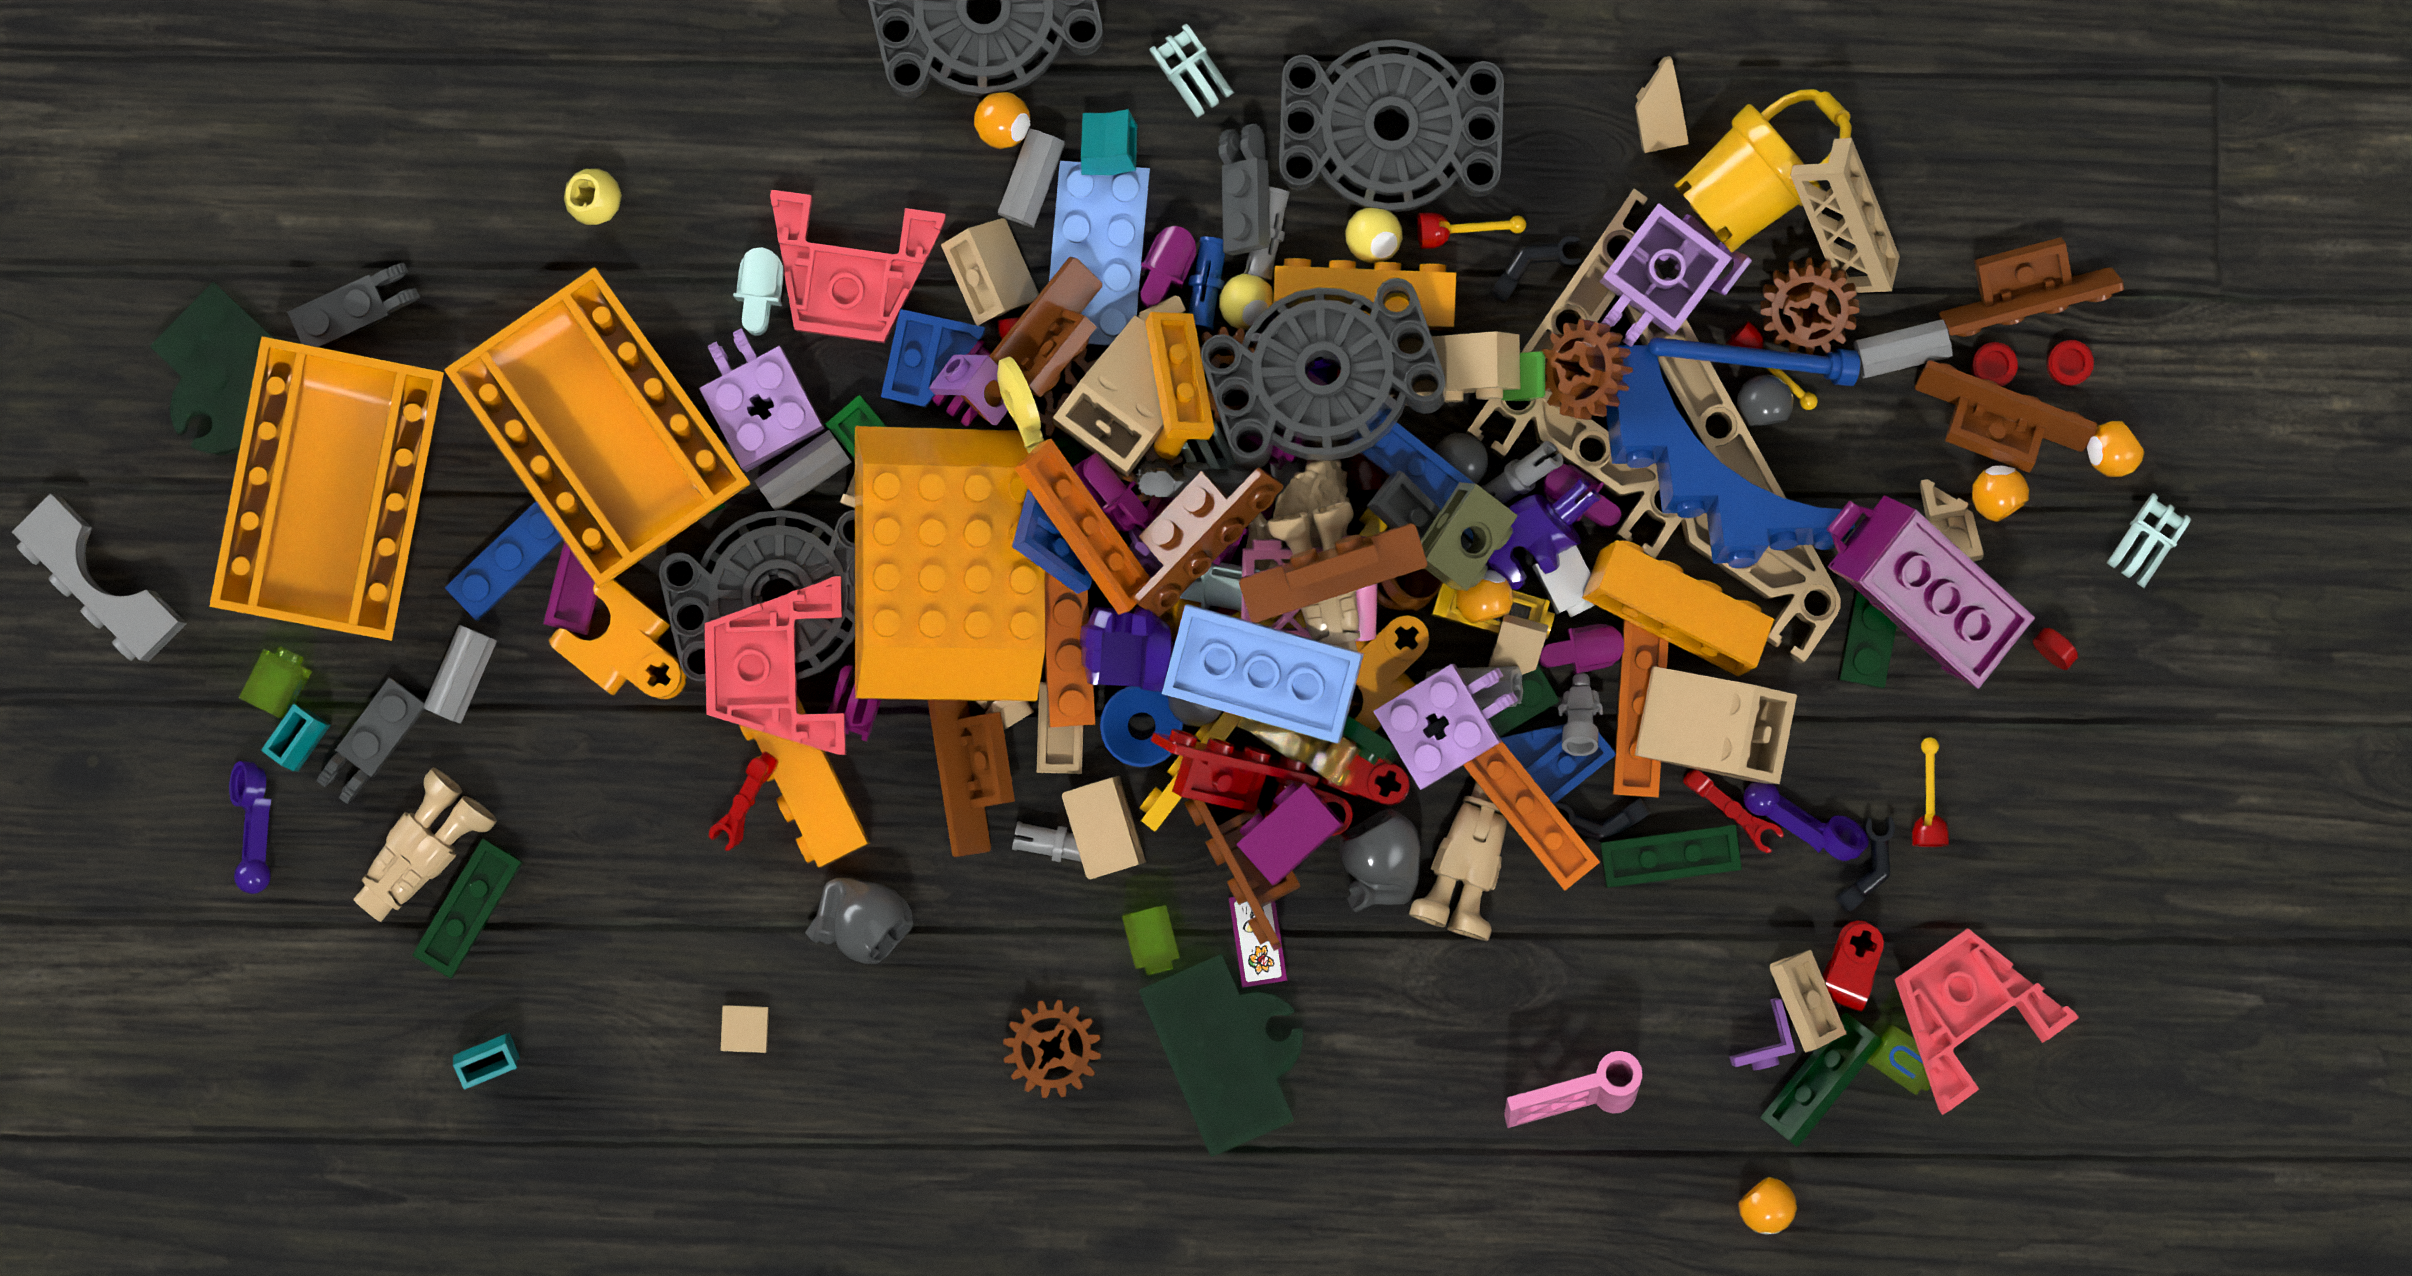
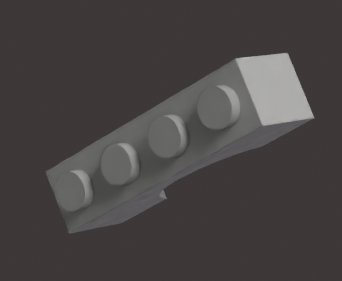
M50 493L12 531L21 541L16 547L30 562L37 565L41 561L53 573L48 579L62 594L69 597L73 593L85 605L80 611L95 627L100 629L105 625L116 636L112 644L121 654L130 661L137 657L141 661L149 662L187 623L155 591L144 590L134 595L114 596L103 590L92 578L86 563V544L92 527L61 496Z

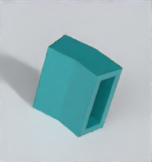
M1129 109L1111 113H1083L1081 175H1115L1136 171L1138 126Z
M293 704L261 751L281 766L299 772L331 725L309 709Z
M507 1033L453 1055V1067L465 1090L516 1069L517 1060L520 1057L511 1034ZM500 1051H503L506 1057L474 1072H471L468 1067L469 1064Z

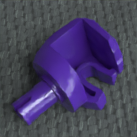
M1582 477L1578 479V482L1554 504L1540 494H1533L1511 505L1509 509L1518 515L1511 525L1513 528L1512 535L1502 548L1495 550L1486 562L1488 570L1496 571L1505 577L1512 589H1520L1525 585L1527 576L1519 561L1513 555V549L1516 546H1522L1534 556L1544 574L1557 570L1560 566L1558 554L1581 543V539L1572 524L1595 502L1601 499L1595 488L1583 499H1578L1591 485L1586 479Z
M1095 607L1089 622L1081 626L1079 645L1082 647L1081 664L1085 668L1087 683L1091 685L1140 687L1141 690L1163 691L1174 649L1170 625L1153 614L1149 609L1137 607L1134 614L1125 612L1120 615L1113 608Z

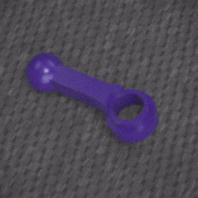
M238 761L231 772L229 794L232 804L245 810L242 861L235 869L234 880L241 891L248 894H256L263 891L271 879L270 869L265 861L269 810L272 799L263 798L266 790V774L264 769L257 767L254 762Z
M1752 782L1745 789L1743 796L1744 804L1751 813L1759 816L1766 815L1810 844L1818 853L1824 847L1834 858L1841 861H1849L1858 858L1868 846L1869 841L1865 831L1850 818L1834 816L1829 822L1822 823L1781 796L1774 784Z

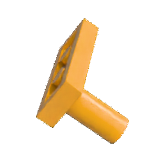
M1150 312L1145 325L1164 425L1154 442V449L1160 457L1170 460L1179 455L1188 439L1209 440L1215 428L1194 315L1190 313Z

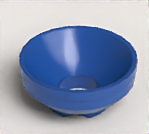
M1128 686L1112 696L1104 707L1100 722L1102 740L1108 751L1122 763L1135 767L1153 766L1164 761L1172 753L1151 741L1152 736L1146 740L1133 738L1128 730L1130 718L1137 713H1147L1155 721V732L1170 735L1172 729L1182 731L1183 723L1177 720L1169 709L1168 695L1162 694V691L1153 692L1141 690L1140 687Z

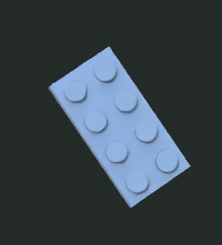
M1060 160L1049 281L1069 257H1075L1102 282V288L1081 313L1097 327L1089 337L1087 345L1109 347L1134 315L1137 316L1150 168L1136 167V171L1115 175H1081V162Z
M1187 604L1184 607L1162 694L1338 744L1342 738L1364 653Z

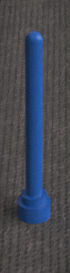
M1659 337L1651 339L1648 343L1649 352L1656 356L1824 374L1825 379H1830L1834 385L1854 386L1860 372V356L1856 350L1836 349L1834 353L1829 352L1826 356Z

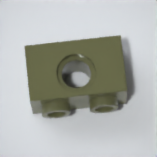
M1460 482L1420 540L1427 560V566L1424 569L1451 589L1468 591L1470 587L1476 586L1485 576L1488 569L1486 562L1493 552L1502 548L1511 537L1513 532L1511 525L1518 515L1479 485ZM1469 527L1473 533V543L1465 551L1461 545V535Z

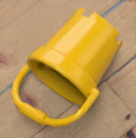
M1815 89L1798 90L1783 96L1761 113L1753 105H1746L1733 118L1731 122L1733 128L1683 178L1674 184L1680 194L1689 201L1694 211L1722 243L1724 242L1731 253L1795 206H1803L1790 175L1793 165L1805 164L1768 122L1771 118L1792 104L1801 101H1815L1816 106L1836 126L1840 127L1839 139L1851 138L1850 114L1829 92H1820ZM1830 154L1820 164L1828 163ZM1809 181L1810 184L1823 190L1818 181Z

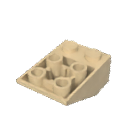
M1134 315L1080 380L1053 417L1056 427L1093 454H1100L1108 465L1126 478L1137 466L1164 427L1146 325L1136 315Z
M1653 666L1635 756L1750 782L1780 784L1797 695L1757 685Z

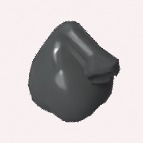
M1385 809L1352 826L1341 835L1339 845L1340 858L1344 869L1355 877L1349 883L1350 895L1347 897L1354 912L1374 904L1403 905L1411 900L1419 880L1421 845L1418 832L1408 818L1395 810Z
M835 878L824 885L817 916L805 933L815 943L821 941L824 944L830 945L836 942L838 950L849 959L864 964H877L885 959L908 934L914 922L908 903L895 890L867 880Z

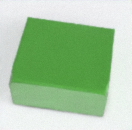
M1543 352L1520 353L1521 389L1503 390V398L1501 400L1532 401L1544 397L1545 354Z

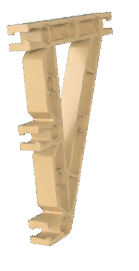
M1633 189L1521 353L1541 352L1542 349L1552 350L1554 344L1551 341L1550 335L1552 333L1561 334L1556 327V318L1560 314L1570 313L1575 315L1578 320L1584 319L1598 322L1616 295L1599 282L1615 261L1607 252V244L1614 239H1621L1627 244L1635 233L1626 229L1623 226V222L1632 206L1637 207L1639 203L1641 205L1645 204L1648 199L1646 196ZM1654 263V268L1658 270L1656 275L1664 280L1657 265ZM1629 304L1624 309L1631 325L1637 323L1643 315ZM1687 319L1673 336L1669 335L1652 321L1639 336L1642 345H1648L1649 341L1655 337L1699 342ZM1657 356L1664 383L1686 424L1696 438L1721 463L1741 477L1762 489L1786 499L1711 362ZM1545 357V365H1547L1548 359ZM1545 391L1543 398L1529 401L1528 406L1523 410H1513L1501 399H1489L1466 432L1482 441L1484 436L1481 435L1482 431L1479 428L1493 411H1498L1503 417L1511 420L1513 426L1503 444L1495 440L1491 445V448L1494 449L1492 453L1503 459L1527 423L1532 420L1538 444L1541 445L1545 441L1553 443L1558 448V450L1553 452L1554 455L1561 453L1563 461L1579 468L1599 483L1603 482L1604 485L1602 487L1616 497L1633 494L1641 495L1614 537L1620 541L1631 542L1633 538H1631L1632 533L1629 530L1643 513H1647L1652 519L1660 522L1662 527L1651 547L1646 543L1643 544L1644 554L1655 559L1681 522L1685 544L1713 563L1707 513L1694 518H1681L1677 513L1662 514L1654 503L1655 494L1659 490L1656 463L1645 468H1630L1627 464H1612L1608 431L1593 420L1561 415L1560 407L1549 406L1547 403L1552 392ZM1720 415L1724 417L1729 426L1726 437L1718 439L1708 434L1705 425L1709 416ZM1594 438L1602 444L1603 456L1599 461L1589 462L1581 456L1579 446L1583 439ZM1797 545L1788 550H1773L1768 546L1757 563L1745 568L1729 567L1728 563L1715 564L1764 599L1789 596V600L1773 622L1767 642L1778 648L1782 642V636L1779 635L1780 632L1796 615L1802 622L1810 625V631L1800 649L1794 646L1790 651L1789 657L1798 663H1804L1836 618L1841 603L1839 593L1812 545ZM1810 591H1817L1826 599L1827 607L1821 616L1811 615L1804 606V599Z

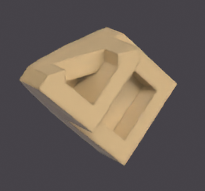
M1670 56L1663 57L1658 64L1660 67L1651 80L1636 95L1638 102L1635 105L1641 146L1644 153L1689 144L1673 60Z
M1921 480L1920 489L1926 519L1973 562L1982 560L1984 554L1973 512L1967 509L1969 504L1960 498L1956 500L1934 487L1935 483L1930 480Z
M1509 614L1504 615L1488 667L1518 666L1522 675L1536 670L1547 635L1548 625Z

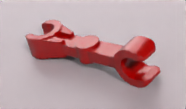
M766 751L761 754L760 758L756 757L751 760L746 769L748 777L739 794L733 798V805L730 811L709 830V838L711 840L716 839L723 830L727 832L729 843L725 847L726 851H730L742 842L745 816L755 804V797L762 784L771 777L778 766V760Z
M1690 770L1683 779V783L1702 798L1705 797L1723 811L1726 817L1738 823L1758 850L1766 853L1772 852L1769 847L1761 843L1760 835L1764 830L1771 829L1778 837H1784L1783 831L1779 826L1752 816L1742 808L1739 802L1733 801L1714 786V782L1699 770Z

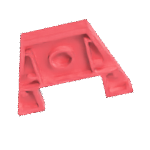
M771 190V204L774 211L777 237L780 244L795 331L885 343L899 316L900 309L903 308L945 225L946 214L905 208L899 252L897 254H888L807 242L812 195Z
M841 576L828 578L814 585L792 591L781 597L705 623L707 715L837 755H846L845 714H798L795 622L799 619L843 618Z
M1968 928L1894 979L1935 1101L1942 1115L1979 1090L1976 1083L1954 1054L1953 1049L2006 1010L2016 1006L2042 1043L2079 1018L2068 1006H2060L2042 992L2045 988L2039 983L2033 985L2014 970L2012 962Z

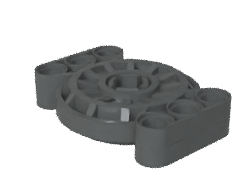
M868 0L887 79L892 90L903 98H915L921 95L927 89L931 77L939 84L961 94L986 97L989 94L998 92L1011 93L1028 86L1043 75L1058 57L1063 44L1070 51L1081 56L1096 52L1103 41V26L1096 0H997L1001 4L1002 9L999 17L989 24H979L969 18L968 9L974 0ZM895 21L904 22L909 26L908 36L900 42H892L885 37L886 28ZM1079 22H1088L1094 26L1096 32L1090 41L1080 43L1071 37L1072 27ZM1052 34L1056 37L1054 45L1049 41ZM1042 53L1047 55L1036 68L1025 74L1024 70L1033 65ZM936 63L942 67L940 73L934 69ZM904 65H913L920 70V77L915 84L904 86L896 81L897 71ZM955 75L964 80L978 82V86L961 84L951 78ZM1014 76L1016 77V80L1004 85L988 86L989 82L1003 81Z
M1395 39L1372 41L1350 49L1333 61L1325 72L1313 57L1307 55L1294 56L1285 64L1282 73L1279 177L1289 189L1301 191L1311 187L1317 178L1321 176L1325 183L1344 200L1362 208L1371 207L1390 212L1410 211L1427 205L1447 192L1456 181H1458L1462 190L1468 195L1474 197L1486 196L1497 186L1501 174L1503 74L1499 67L1493 63L1481 61L1471 65L1461 77L1455 67L1437 52L1417 43ZM1399 50L1409 53L1408 56L1395 53L1380 55L1379 51ZM1367 53L1369 54V58L1358 61L1349 69L1344 67L1352 59ZM1417 55L1432 61L1442 71L1438 72L1428 63L1417 59ZM1302 67L1309 69L1315 76V82L1312 86L1305 89L1296 88L1292 85L1289 78L1293 70ZM1334 74L1337 81L1332 85L1329 79ZM1478 74L1488 75L1494 82V91L1488 95L1475 93L1470 86L1471 78ZM1450 78L1456 85L1454 89L1447 82ZM1390 108L1395 109V113L1401 115L1409 126L1405 136L1395 141L1384 140L1378 136L1373 123L1377 116ZM1298 112L1306 113L1313 120L1312 129L1304 134L1293 132L1288 126V119L1291 115ZM1475 119L1487 120L1493 127V135L1487 140L1475 139L1469 132L1468 126L1470 122ZM1295 157L1305 158L1311 164L1312 172L1303 179L1293 178L1286 169L1289 160ZM1328 163H1330V165L1334 169V172L1332 174H1330L1326 169ZM1480 163L1487 166L1491 171V181L1485 185H1475L1467 176V169L1471 165ZM1448 167L1452 172L1449 178L1444 174ZM1343 179L1352 188L1365 193L1364 198L1349 192L1339 182ZM1433 183L1439 186L1428 195L1413 200L1412 194L1423 191ZM1374 196L1387 199L1401 197L1402 202L1383 203L1373 201Z
M1393 278L1383 282L1377 290L1374 303L1362 295L1344 289L1318 287L1297 291L1276 301L1261 313L1246 333L1242 344L1231 336L1224 334L1215 335L1205 342L1201 351L1204 372L1232 457L1236 464L1248 470H1254L1266 465L1271 458L1273 446H1276L1285 453L1306 460L1332 461L1352 457L1371 448L1386 436L1402 415L1405 404L1419 413H1433L1444 404L1446 398L1444 372L1417 293L1412 284L1400 278ZM1392 297H1403L1409 302L1406 309L1401 312H1393L1385 307V303ZM1267 324H1269V325L1267 326V328L1264 330V332L1261 333L1262 330L1264 329V327H1265ZM1407 338H1415L1423 343L1421 350L1414 354L1404 353L1399 349V345ZM1226 352L1235 357L1234 362L1227 368L1220 369L1211 364L1214 356L1219 353ZM1322 357L1324 363L1333 364L1340 370L1339 377L1329 385L1321 386L1314 384L1307 377L1308 372L1315 366L1314 359ZM1421 380L1433 381L1438 386L1437 390L1429 396L1418 395L1414 392L1413 387ZM1234 394H1241L1249 399L1248 404L1244 408L1235 411L1228 409L1225 406V401ZM1393 395L1398 398L1397 401L1393 399ZM1384 415H1388L1384 422L1380 424L1376 429H1374L1382 420ZM1280 432L1281 434H1283V438L1277 435V433ZM1247 436H1256L1263 441L1262 446L1257 451L1251 453L1243 452L1238 447L1241 440Z
M785 510L759 512L738 520L721 532L706 550L701 563L685 553H673L667 556L659 568V578L680 666L684 674L695 681L706 682V674H697L691 666L693 654L700 649H705V623L759 603H764L766 588L777 580H787L793 584L796 590H800L831 577H842L843 618L799 619L795 622L796 665L808 661L812 665V668L796 673V680H803L819 674L837 662L855 641V544L848 541L845 532L847 525L855 520V510L844 513L839 518L835 530L826 523L804 513ZM776 519V526L761 527L750 531L748 527L762 520ZM788 519L804 521L816 528L812 533H809L800 528L789 527ZM739 531L741 537L732 542L722 555L717 553L725 541ZM825 533L832 537L829 546L822 541ZM686 561L693 569V577L688 584L676 586L671 581L670 571L676 563ZM711 561H714L716 565L711 573L708 571ZM690 605L699 606L704 614L701 626L695 630H686L681 623L682 611ZM848 619L853 623L849 633L843 630ZM838 637L842 639L843 643L834 654L822 662L819 656L827 651Z

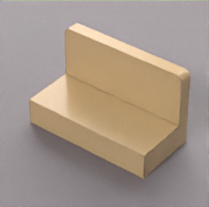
M1001 218L970 227L941 244L977 326L990 323L1013 309L1032 304L1039 295L1006 219Z
M1120 776L1092 783L1062 794L1072 832L1088 879L1097 878L1146 862Z
M1811 950L1770 964L1771 973L1805 1052L1818 1049L1846 1034Z

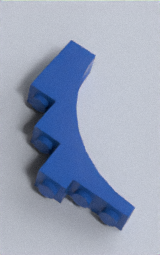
M1618 345V347L1630 349L1631 354L1623 359V364L1632 367L1633 372L1623 375L1622 381L1629 386V390L1617 391L1616 396L1620 401V405L1618 407L1606 405L1612 464H1627L1630 468H1645L1656 463L1662 514L1677 513L1681 518H1694L1707 513L1713 564L1728 563L1729 567L1732 568L1749 567L1759 561L1768 546L1773 550H1788L1797 545H1814L1816 549L1820 550L1836 548L1832 535L1826 529L1842 509L1819 508L1784 499L1750 483L1721 463L1696 438L1677 411L1662 378L1658 357L1649 352L1648 345H1633L1632 347ZM1855 523L1841 541L1843 543L1855 528Z

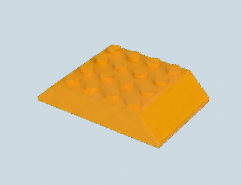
M595 267L444 369L480 424L598 588H601L750 485L747 477Z
M261 336L209 607L392 641L444 372Z
M855 427V699L1037 701L1045 654V570L1012 547L1028 487L1014 469L1029 454L1024 447L1025 443L1020 431Z

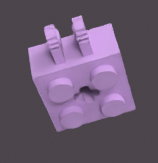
M1658 203L1599 281L1620 297L1601 323L1608 324L1610 327L1615 326L1622 317V311L1629 304L1643 315L1625 334L1623 342L1628 346H1633L1651 321L1673 336L1732 258ZM1666 261H1670L1675 266L1671 271L1676 275L1675 279L1672 280L1669 277H1666L1664 280L1660 279L1656 275L1658 270L1654 268V263L1662 265Z
M741 328L733 332L734 342L748 363L732 370L722 346H719L717 341L708 345V349L722 376L699 389L740 467L748 472L826 429L784 350L778 346L757 357ZM761 398L765 402L773 401L774 404L773 408L768 409L772 415L765 420L759 415L752 416V409L756 408L754 403Z
M1450 664L1373 711L1420 790L1502 742L1488 719L1516 703L1518 699L1513 692L1504 694L1483 710L1474 696L1480 690L1488 689L1499 682V679L1503 677L1499 668L1492 670L1467 685L1457 666ZM1433 714H1436L1438 719L1445 716L1449 722V725L1444 728L1447 736L1439 740L1437 734L1431 737L1427 732V728L1431 725L1429 717Z

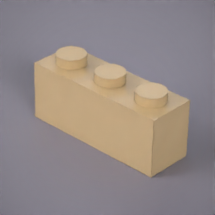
M1495 331L1432 337L1445 376L1446 398L1444 402L1464 401V393L1475 392L1476 399H1502L1503 390L1521 389L1519 334ZM1415 338L1405 339L1399 345V349L1407 354H1414L1423 347V343ZM1421 380L1414 385L1413 390L1418 395L1429 396L1437 390L1438 386L1433 381Z

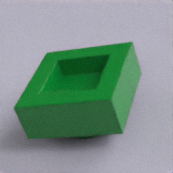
M860 395L825 423L854 459L855 427H886Z

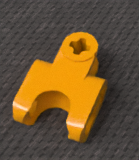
M612 579L601 588H598L595 583L593 585L594 594L603 600L611 615L610 625L606 633L597 639L588 641L581 639L572 631L558 629L549 639L552 648L613 696L627 679L645 694L657 699L666 700L676 697L686 685L687 676L680 666L679 659L658 643V640L670 627V624L615 579ZM669 666L666 673L671 679L669 684L658 683L654 686L657 678L652 673L656 667L665 669Z
M1408 615L1397 617L1379 632L1375 639L1356 641L1358 652L1364 653L1356 685L1362 692L1364 702L1362 710L1354 720L1373 732L1381 726L1373 711L1416 685L1405 671L1424 653L1429 642L1428 629L1418 618ZM1402 627L1405 630H1409L1411 627H1414L1418 631L1414 638L1418 646L1413 650L1407 646L1401 650L1395 646L1398 640V636L1395 633L1397 628Z

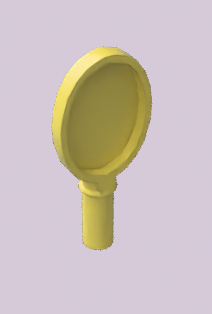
M1009 356L999 360L997 370L998 385L1004 404L1018 426L1025 443L1024 447L1030 453L1039 443L1044 441L1040 430V417L1035 400L1021 369L1015 360Z

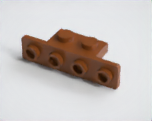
M2059 237L1974 260L1981 301L1939 312V318L1944 320L1949 335L1972 336L1979 333L1982 328L1991 325H2013L2022 322L2029 315L2041 312L2054 314L2066 310L2071 304L2083 301L2101 302L2107 300L2113 293L2123 291L2124 284L2120 276L2111 267L2072 277L2066 243Z
M1069 257L989 357L997 365L1001 359L1009 356L1013 358L1021 369L1031 393L1041 398L1046 391H1049L1057 384L1061 371L1070 360L1086 348L1089 337L1097 328L1081 313L1102 288V282L1079 259ZM995 380L990 381L984 390V398L991 407L997 406L1002 399L998 382ZM960 395L981 417L988 421L966 396Z
M1927 361L1915 384L1917 391L1956 405L1945 438L1946 442L2030 473L2035 465L2042 438L2082 452L2097 428L2096 422L2085 419L2076 412L2064 411L2043 403L2034 396L2019 394L1999 386L1994 381L1979 379L1958 371L1955 367L1945 363Z
M1257 468L1228 497L1209 475L1201 471L1139 536L1163 564V567L1134 596L1133 599L1136 603L1146 610L1149 609L1158 617L1176 605L1182 593L1198 577H1201L1210 569L1212 562L1230 544H1233L1241 537L1243 530L1260 512L1271 506L1275 497L1284 487L1282 483L1263 469Z
M1409 523L1362 538L1361 535L1349 536L1336 541L1334 548L1317 553V549L1302 551L1291 556V562L1240 578L1239 585L1251 621L1256 623L1425 568L1427 560L1416 526L1413 523Z
M928 700L952 855L960 857L989 852L991 844L985 807L1015 802L1001 712L970 717L967 700Z
M1193 799L1184 802L1196 827L1205 823L1212 839L1205 843L1217 866L1226 862L1234 878L1226 882L1238 905L1247 902L1255 917L1248 920V923L1259 944L1262 945L1268 941L1273 951L1281 948L1280 941L1262 907L1301 886L1293 871L1278 884L1272 885L1236 845L1244 838L1239 830L1258 813L1262 815L1258 806L1256 805L1254 813L1245 811L1217 826L1205 802Z

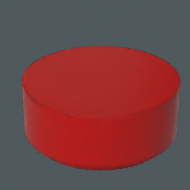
M2066 340L2051 349L2047 356L2046 367L2050 377L2055 382L2063 386H2074L2085 381L2090 376L2094 367V358L2092 352L2084 343L2076 340Z
M1991 342L1983 345L1974 353L1970 368L1974 377L1994 381L2002 387L2008 384L2016 375L2018 361L2014 351L2009 346L1999 342Z
M2043 628L2033 640V644L2039 653L2062 670H2068L2078 659L2076 648L2063 635L2051 628Z

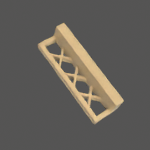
M1852 138L1834 139L1828 163L1793 165L1790 176L1826 260L1831 261V273L1835 274L1841 269L1846 271L1852 266L1868 275L1849 277L1846 272L1847 280L1845 284L1854 283L1856 293L1892 291L1900 258ZM1828 180L1831 188L1826 192L1810 184L1809 181ZM1827 207L1843 215V218L1837 221L1822 214L1821 211ZM1840 237L1856 247L1850 251L1834 243V240Z

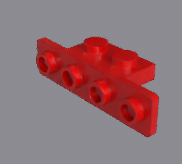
M1172 729L1170 735L1153 732L1151 738L1153 743L1170 753L1183 756L1172 792L1184 798L1254 813L1266 775L1309 783L1317 786L1320 778L1305 769L1307 762L1294 756L1291 758L1281 754L1280 760L1271 759L1269 752L1252 746H1245L1243 752L1236 751L1233 744L1209 737L1207 744L1197 742V736L1177 729Z

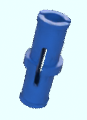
M1203 236L1200 237L1199 241L1200 247L1195 275H1191L1189 278L1188 286L1192 288L1188 313L1194 315L1196 330L1213 331L1218 294L1221 293L1225 282L1221 280L1225 253H1223V239Z

